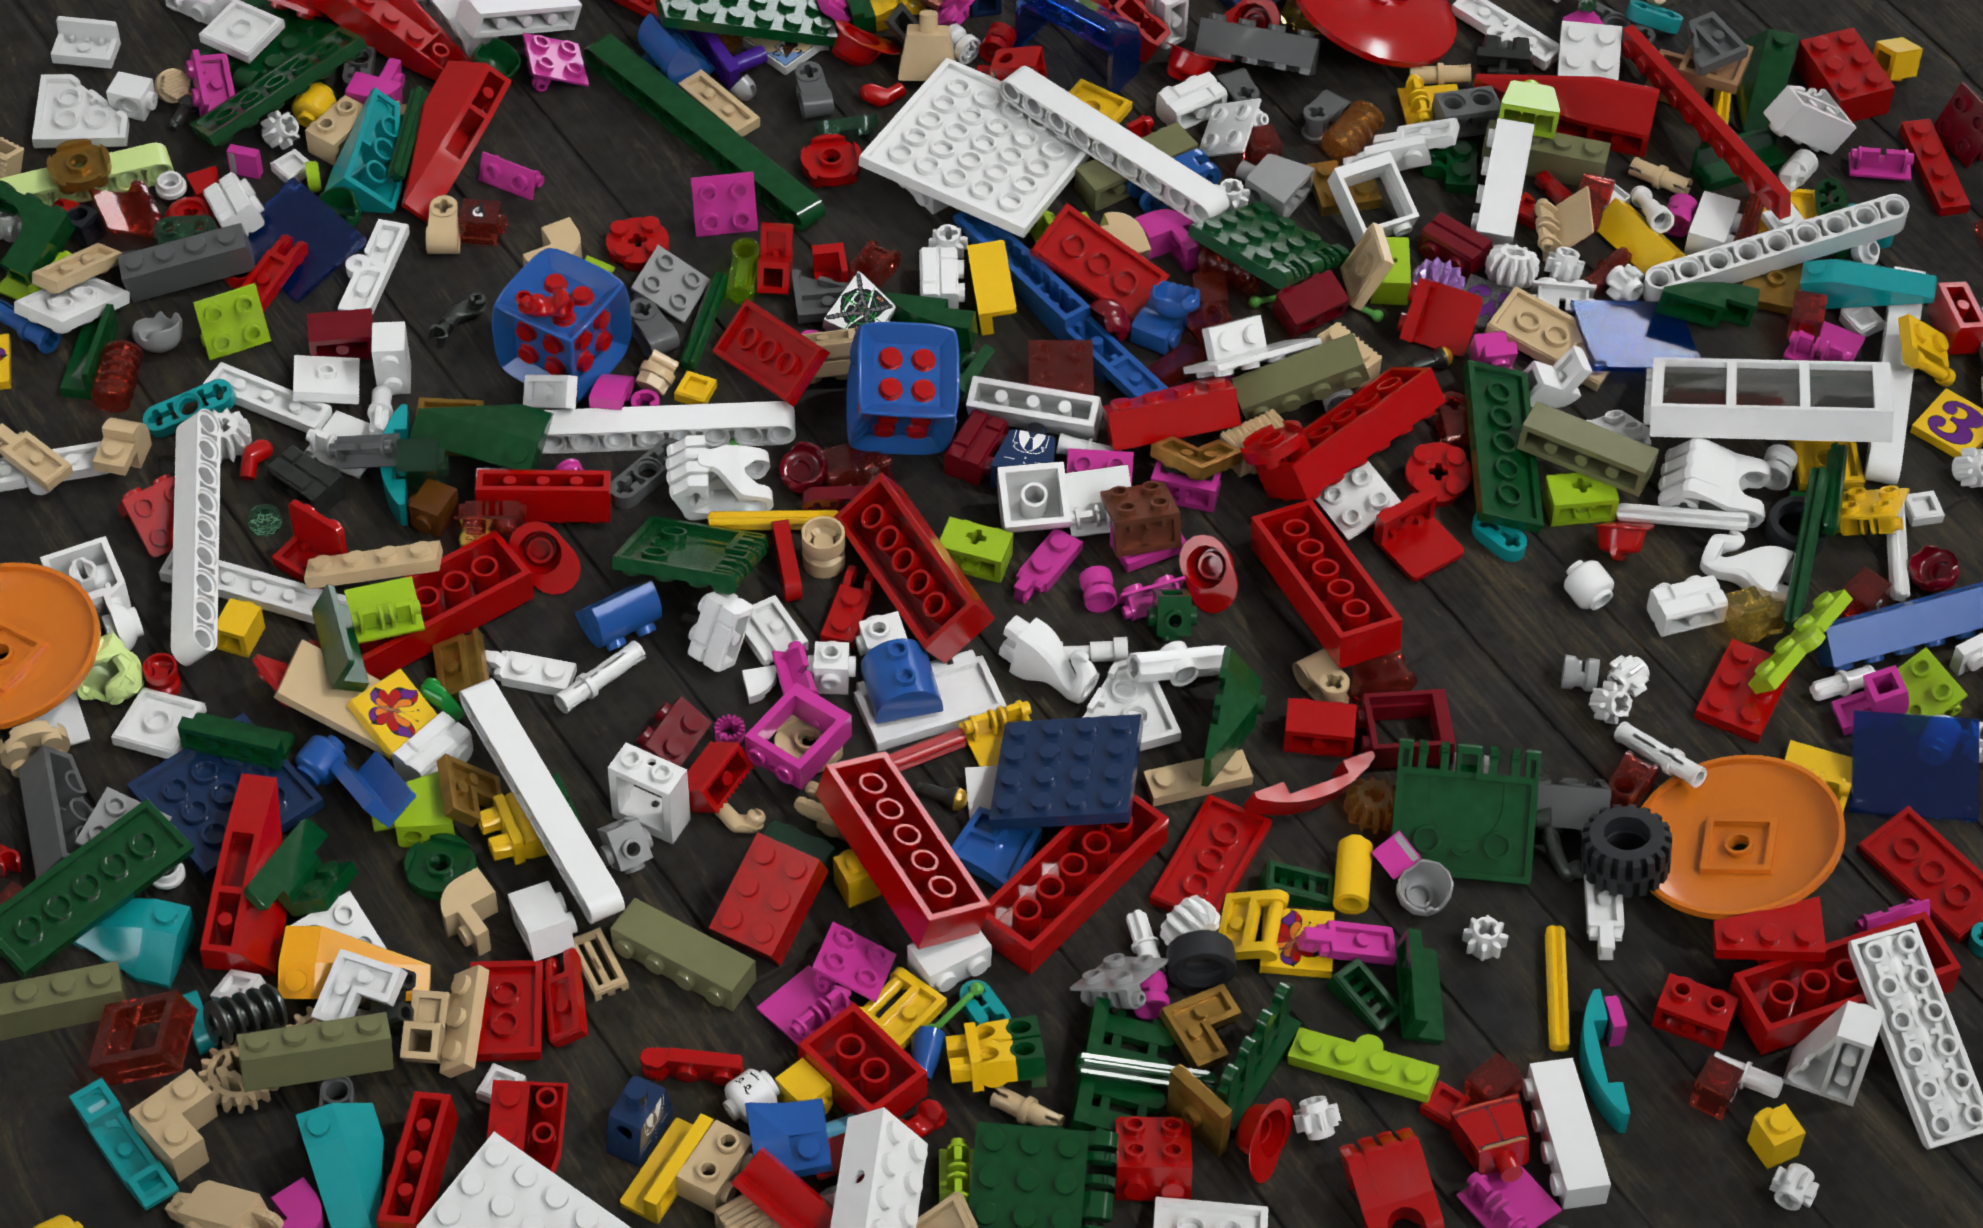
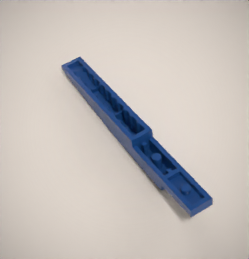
M963 211L953 216V221L959 228H962L961 231L972 244L1004 240L1013 291L1064 346L1103 384L1111 381L1129 399L1142 396L1148 392L1168 388L1091 317V307L1045 264L1030 255V250L1013 234Z

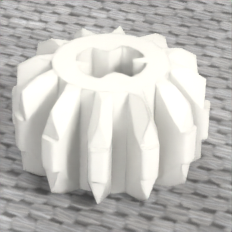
M1508 243L1494 245L1493 249L1490 250L1489 256L1486 258L1485 273L1488 275V279L1496 281L1497 285H1504L1507 288H1514L1515 286L1520 289L1530 288L1533 280L1538 276L1540 260L1537 258V254L1528 251L1527 247L1522 248L1517 244L1509 245Z
M226 408L223 413H217L213 409V413L218 418L221 426L220 464L224 459L228 458L234 462L235 456H242L243 449L252 442L250 424L247 419H243L240 411L231 414L228 408Z
M1193 895L1190 898L1186 897L1178 906H1174L1171 913L1167 914V919L1160 927L1162 929L1160 937L1168 946L1177 936L1187 932L1198 930L1216 931L1219 929L1221 916L1214 906L1198 895Z

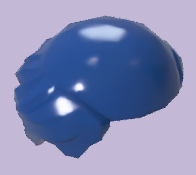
M1161 281L1158 285H1153L1149 294L1156 310L1167 318L1178 319L1184 317L1200 306L1199 289L1189 286L1183 287L1182 284L1170 283V281Z

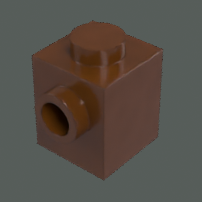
M427 478L417 494H412L408 501L407 510L410 514L411 527L416 528L422 533H430L441 537L460 510L457 488Z

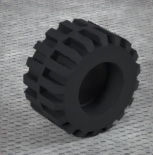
M1621 804L1613 805L1611 809L1607 807L1600 809L1599 814L1593 813L1589 817V822L1584 824L1582 833L1581 869L1582 873L1586 874V880L1590 884H1596L1597 890L1601 892L1609 891V895L1615 897L1621 894L1624 895V898H1632L1634 894L1644 896L1647 895V890L1653 892L1657 890L1659 884H1664L1667 880L1671 867L1672 833L1668 823L1662 822V816L1658 813L1651 814V809L1646 807L1636 808L1634 804H1628V807H1622Z

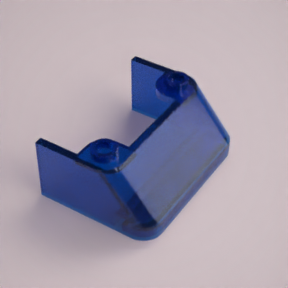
M1016 0L1015 32L1017 37L1014 47H1022L1050 20L1108 51L1106 90L1116 94L1139 73L1141 34L1139 28L1133 22L1090 0Z

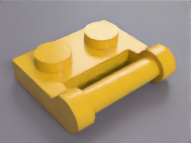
M1909 313L1899 317L1898 325L1904 364L1912 369H1920L1934 377L1936 383L1943 387L1952 385L1956 374L1954 370L1949 368L1947 354L1949 344L1946 336Z
M1273 889L1226 893L1218 932L1232 940L1236 960L1261 959L1267 962L1277 960L1279 952L1277 939L1283 909L1287 908L1289 902V894L1287 892ZM1262 907H1269L1263 941L1255 942Z
M897 967L890 974V980L883 986L877 1002L869 1000L860 1008L899 1046L905 1049L911 1043V1036L916 1033V1029L920 1026H927L947 1006V998L903 967ZM900 990H907L880 1018L875 1016Z

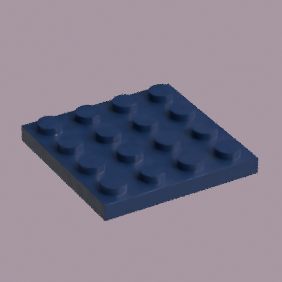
M245 713L233 719L255 725ZM183 749L126 784L128 793L135 800L143 802L145 799H148L160 812L172 817L170 822L195 846L194 853L187 859L206 881L213 878L216 874L227 823L242 773L277 777L282 834L296 826L301 820L307 819L325 807L323 798L287 759L281 770Z
M1141 714L1007 722L1004 726L989 815L991 830L1129 823L1131 821L1143 731Z

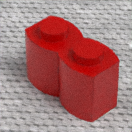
M1119 0L1114 4L1102 22L1105 30L1114 39L1123 42L1127 50L1135 58L1145 63L1160 50L1171 34L1167 25L1157 16L1148 13L1147 8L1140 0Z

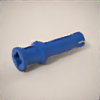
M0 299V322L14 329L21 340L37 345L38 350L44 354H49L58 347L62 337L61 333H56L39 323L30 322L27 318L14 313V306Z

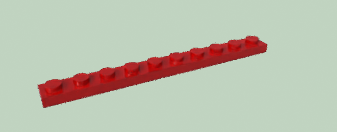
M1634 24L1623 28L1621 49L1624 56L1633 61L1638 71L1642 75H1646L1654 88L1660 89V92L1667 98L1670 106L1676 108L1682 114L1685 122L1688 125L1691 124L1697 130L1700 138L1710 144L1717 157L1722 158L1730 166L1732 173L1735 176L1738 175L1746 183L1748 190L1760 198L1768 211L1771 210L1779 220L1791 216V192Z

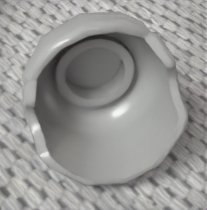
M160 311L154 318H143L136 321L132 327V337L136 344L146 351L152 353L167 352L174 349L181 340L182 318L179 313L175 312L170 319Z
M1421 859L1402 872L1396 885V895L1400 905L1412 915L1428 917L1435 915L1446 906L1451 898L1454 882L1449 870L1441 863Z

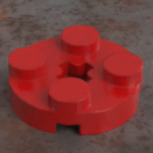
M839 134L820 135L813 138L811 145L806 149L804 146L801 150V170L809 179V183L816 188L844 184L851 185L858 180V174L862 169L858 165L859 156L862 154V151L854 141L853 145L845 141V136ZM828 158H833L835 162H827V161H828Z
M654 216L616 220L610 225V231L606 237L609 259L615 265V260L623 264L624 269L629 271H642L658 245L669 251L668 233L660 225L659 219ZM642 242V246L636 247L634 243Z
M1296 420L1282 421L1284 427L1274 429L1273 425L1270 424L1249 435L1243 441L1245 448L1240 447L1245 462L1249 465H1263L1265 470H1269L1281 465L1282 459L1290 454L1305 450L1308 447V443L1301 423Z
M1441 442L1418 445L1407 461L1404 473L1405 484L1408 490H1412L1413 493H1419L1430 487L1437 494L1436 507H1445L1455 503L1456 499L1466 493L1471 480V467L1466 459V453L1460 447H1453ZM1441 469L1446 475L1442 476L1441 480L1438 481L1435 480L1433 474H1429V471Z

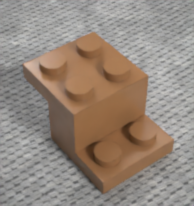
M1690 43L1685 55L1660 49L1659 52L1695 91L1706 100L1711 88L1736 95L1754 47L1747 45L1749 51L1746 58L1702 76H1698L1696 73ZM1647 79L1645 86L1653 87L1652 82ZM1659 92L1658 101L1668 103L1667 98Z

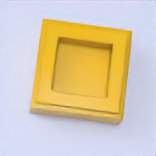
M686 371L674 392V400L688 405L708 404L717 388V379Z

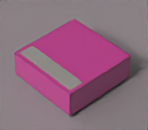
M230 144L226 151L230 172L236 175L260 179L263 174L260 150Z
M1400 830L1371 852L1393 880L1421 859Z
M1617 995L1604 997L1608 1018L1605 1036L1609 1047L1620 1046L1624 1040L1627 1022L1619 997Z

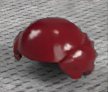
M1101 298L1089 305L1091 307V317L1095 316L1096 321L1105 330L1107 329V332L1113 333L1118 341L1122 342L1126 339L1131 331L1132 323L1122 303L1112 298Z
M802 441L794 445L791 451L786 453L780 461L781 480L785 487L792 492L803 493L811 487L822 485L828 473L829 465L826 455L820 446Z
M1934 545L1923 546L1921 550L1910 557L1907 569L1910 572L1909 577L1912 583L1918 589L1927 593H1939L1953 587L1960 575L1959 561L1956 555L1948 549H1939Z

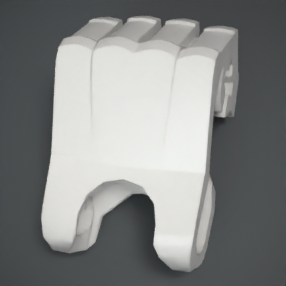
M687 435L685 438L667 446L669 458L666 459L665 464L668 471L666 478L670 486L669 493L672 500H674L683 512L684 517L688 520L708 519V514L711 511H770L774 507L772 490L768 486L757 484L753 480L764 477L770 468L769 454L766 450L739 445H723L707 449L705 447V435Z
M1692 438L1666 451L1665 463L1661 467L1662 477L1658 483V488L1661 491L1658 496V504L1660 506L1743 512L1749 515L1748 528L1758 527L1764 521L1765 509L1762 501L1745 495L1743 490L1747 488L1759 489L1767 484L1771 478L1769 463L1763 459L1735 453L1704 438Z

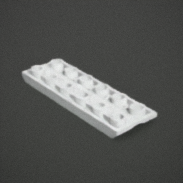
M1916 922L1849 941L1848 952L1868 1005L1876 1010L1885 1012L1879 1033L1923 1146L1929 1150L1983 1134V1094Z

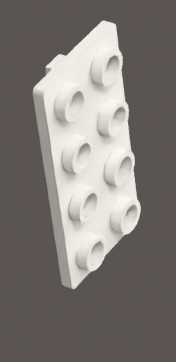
M1254 315L1202 329L1208 361L1186 366L1183 369L1184 374L1196 373L1197 378L1213 375L1215 377L1234 374L1235 369L1247 370L1260 367L1261 362L1265 361L1273 363L1286 358L1287 355H1294L1310 349L1312 346L1320 345L1322 341L1321 337L1291 339L1267 345L1261 315Z

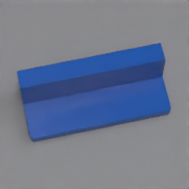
M377 751L369 757L358 771L339 757L330 766V770L361 807L388 828L416 797L413 790Z

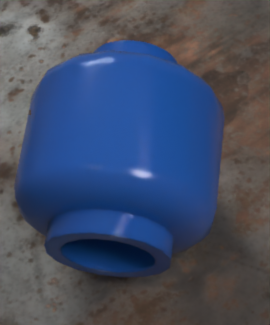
M314 735L296 754V770L313 787L331 784L336 778L335 774L330 770L332 763L338 757L347 763V757L343 752L345 745L333 735H329L327 738L321 735Z

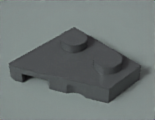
M1714 11L1688 22L1687 33L1698 76L1747 57L1749 47Z
M791 269L798 324L823 322L849 283L835 282L831 278L819 276L818 280L801 276V270Z

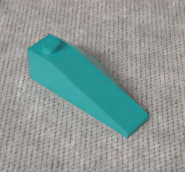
M375 87L370 91L335 162L325 191L333 187L344 186L353 190L362 211L393 213L402 190V180L400 182H393V179L389 178L387 173L400 131V104Z
M1830 259L1804 261L1800 285L1807 310L1934 303L1937 277L1935 275L1862 262Z
M133 898L72 944L81 949L86 948L98 955L104 963L118 961L119 968L125 971L126 976L137 982L170 989L196 933V927L190 906L160 899Z
M330 1103L297 1114L298 1125L331 1228H377L376 1218L378 1209L381 1206L383 1185L384 1137L373 1103Z

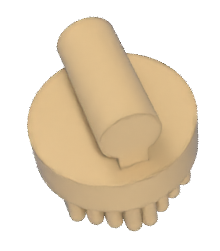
M171 68L158 74L155 79L154 89L158 94V98L166 103L174 104L178 103L183 95L190 92L191 80L187 78L183 71Z
M654 349L649 359L642 362L635 382L642 389L652 390L658 395L664 396L668 387H671L676 378L673 373L679 362Z

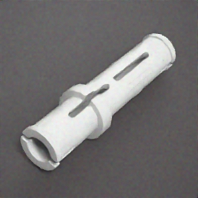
M631 641L623 649L606 659L593 670L578 675L574 683L554 695L556 706L563 713L567 714L586 699L596 697L599 690L646 658L641 645L636 641Z
M1624 721L1616 728L1614 733L1615 741L1622 743L1659 765L1665 774L1669 776L1675 775L1691 784L1694 788L1699 787L1704 782L1707 776L1706 768L1686 758L1683 751L1678 748L1671 749L1653 737L1633 727L1628 722Z

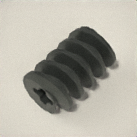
M268 983L259 986V989L249 988L245 994L236 992L231 998L224 996L218 1002L208 1001L203 1008L204 1025L214 1045H218L219 1036H222L227 1044L232 1043L233 1031L236 1034L247 1033L246 1027H249L251 1032L260 1031L261 1022L267 1030L274 1029V1018L282 1027L286 1026L288 1022L282 995L275 987Z

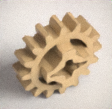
M237 1038L233 1045L227 1044L223 1040V1049L220 1051L215 1048L209 1049L211 1059L201 1060L203 1070L198 1072V1076L212 1091L215 1105L217 1106L222 1102L224 1112L228 1113L232 1106H237L239 1114H242L246 1105H250L254 1110H257L258 1100L262 1099L266 1102L271 1100L269 1090L278 1091L279 1087L244 1092Z

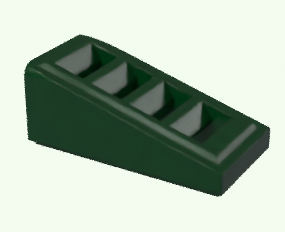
M1267 860L1259 875L1258 891L1283 890L1289 894L1288 905L1332 908L1335 876ZM1287 883H1292V887L1287 886ZM1302 884H1306V890L1301 889ZM1316 885H1321V894L1315 893Z
M1359 957L1334 974L1326 984L1328 989L1377 1034L1400 1018L1399 1004ZM1352 979L1357 982L1353 987L1348 983ZM1361 989H1365L1368 992L1362 997L1357 994ZM1372 998L1376 999L1378 1003L1369 1008L1366 1003ZM1382 1008H1386L1389 1013L1378 1019L1375 1014Z

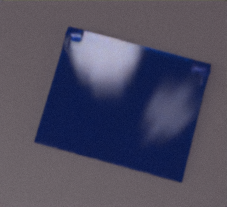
M296 177L289 179L281 187V190L263 206L265 210L260 214L265 221L264 226L253 233L249 232L248 236L253 249L255 266L266 251L271 249L283 234L293 238L292 247L299 241L308 244L309 251L302 264L297 265V268L281 288L297 303L304 299L352 253L355 254L367 241L360 232L305 187Z
M1571 300L1570 307L1589 357L1588 362L1593 372H1647V368H1653L1654 357L1701 358V356L1697 353L1685 320L1656 313L1655 309L1658 301Z
M1854 710L1850 812L1896 815L1909 805L1923 818L1977 822L1979 817L1980 719Z

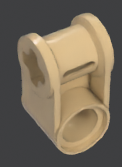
M438 196L430 203L429 220L426 227L427 254L460 253L461 224L458 218L457 201L451 196Z
M1325 649L1293 663V673L1297 682L1315 701L1349 704V697L1346 692L1350 687V679L1342 669L1337 667Z

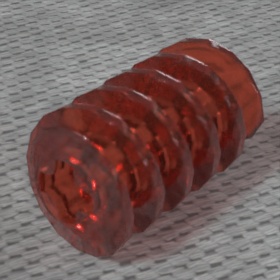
M1206 246L1202 248L1199 254L1196 272L1200 271L1201 277L1208 278L1211 276L1212 280L1217 283L1223 279L1224 285L1230 287L1234 284L1235 289L1239 291L1246 288L1247 294L1254 295L1258 291L1263 281Z
M118 340L109 342L103 347L91 393L92 400L102 410L119 413L130 408V401H132L135 394L136 381L139 377L138 371L140 370L143 358V351L138 345Z

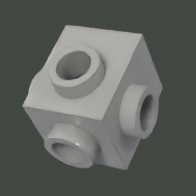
M628 815L597 829L603 846L599 847L600 854L607 866L611 865L613 869L621 872L625 871V874H629L644 868V862L654 858L650 850L653 847L652 837L646 827L642 828L638 818Z

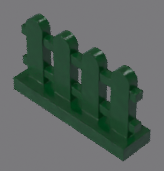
M1288 982L1279 983L1274 992L1271 1006L1269 1009L1264 1008L1261 1011L1255 1024L1254 1033L1251 1037L1247 1035L1239 1047L1236 1061L1234 1064L1229 1063L1221 1076L1220 1086L1215 1095L1232 1109L1229 1137L1234 1138L1243 1113L1247 1108L1256 1103L1292 1046L1299 1027H1302V1022L1288 1016L1291 1012V994L1294 991V985Z
M1096 997L1089 1014L1083 1053L1170 1065L1165 1059L1156 1057L1157 1050L1161 1052L1170 1051L1175 1043L1168 1029L1162 1027V1020L1153 1019L1152 1024L1127 1018L1126 1011L1117 1010L1116 1015L1109 1013L1111 1000ZM1104 1037L1111 1039L1110 1045L1103 1043ZM1121 1041L1146 1047L1147 1053L1143 1054L1120 1048ZM1078 1074L1068 1129L1116 1132V1119L1132 1115L1109 1110L1110 1103L1136 1109V1116L1146 1117L1147 1112L1155 1114L1162 1110L1166 1100L1165 1095L1160 1090L1151 1088L1149 1084L1141 1083V1085L1122 1080ZM1093 1099L1100 1100L1099 1107L1092 1106Z

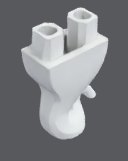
M1730 530L1729 535L1714 534L1709 540L1700 561L1702 572L1708 576L1714 575L1716 579L1738 585L1755 605L1766 611L1769 610L1771 604L1784 608L1788 586L1783 583H1789L1794 552L1778 546H1763L1735 556L1722 557L1726 552L1740 549L1745 543V537L1737 530Z
M1015 615L1005 626L1003 634L1008 638L1001 645L998 655L1011 663L1009 670L1011 674L1021 679L1042 681L1050 684L1065 698L1077 704L1087 699L1097 684L1099 673H1097L1095 666L1089 661V656L1085 652L1074 650L1071 654L1070 664L1059 637L1052 628L1037 617L1031 623H1028L1018 615Z

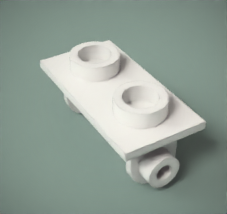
M1543 277L1533 280L1530 294L1558 309L1559 300L1565 301V312L1587 314L1588 311H1594L1595 299L1592 298L1597 285L1589 284L1585 280H1572L1570 283L1557 282L1554 278Z

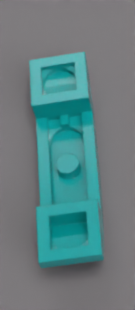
M401 404L397 408L384 431V434H400L399 451L410 450V419L407 404ZM396 466L380 467L388 506L400 525L408 526L409 512L407 505L409 498L406 479H396Z
M1593 989L1586 1007L1579 1038L1581 1072L1588 1093L1602 1117L1617 1133H1625L1630 1117V1109L1623 1082L1608 1083L1598 1041L1604 1037L1608 1018L1601 989Z
M102 1077L69 1096L80 1119L110 1166L146 1211L179 1192L178 1186L160 1160L156 1161L124 1115L121 1104Z

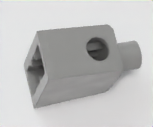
M1267 154L1257 166L1243 160L1237 167L1235 176L1245 181V189H1250L1249 204L1262 202L1270 206L1271 211L1277 215L1289 217L1312 191L1315 168L1274 154Z

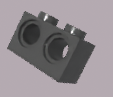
M1492 85L1434 93L1431 109L1433 112L1432 121L1449 118L1457 119L1460 126L1457 138L1486 134L1489 120L1497 121L1501 103Z

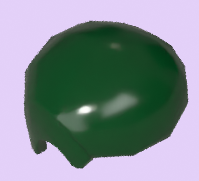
M497 38L491 39L485 45L481 42L471 56L472 62L487 63L509 79H512L521 63L517 51L508 43Z
M344 186L333 187L321 193L319 196V208L313 211L318 228L321 232L331 236L349 234L359 224L362 217V210L353 190Z

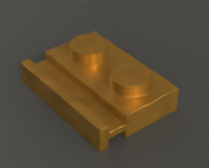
M478 628L473 629V633L465 636L462 633L432 645L437 680L440 681L441 686L449 692L456 702L460 701L459 691L489 679L483 634Z

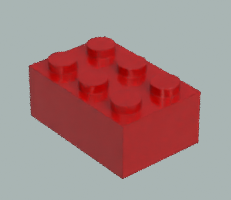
M1854 27L1799 41L1794 68L1808 89L1815 88L1817 90L1816 93L1821 89H1826L1852 122L1888 114L1895 86Z
M757 832L709 929L719 939L781 967L829 871L821 860Z
M854 1002L798 1043L799 1060L804 1058L832 1085V1100L847 1115L850 1113L858 1115L884 1107L896 1118H899L927 1096V1071Z

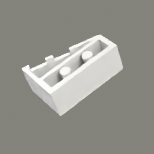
M1848 1000L1793 1048L1783 1077V1083L1853 1107L1885 1012L1876 1010L1867 1004H1858Z

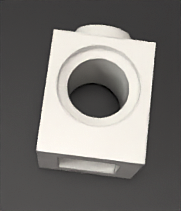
M118 71L106 91L110 107L116 111L121 110L128 118L145 121L151 110H154L158 103V94L155 92L153 79Z

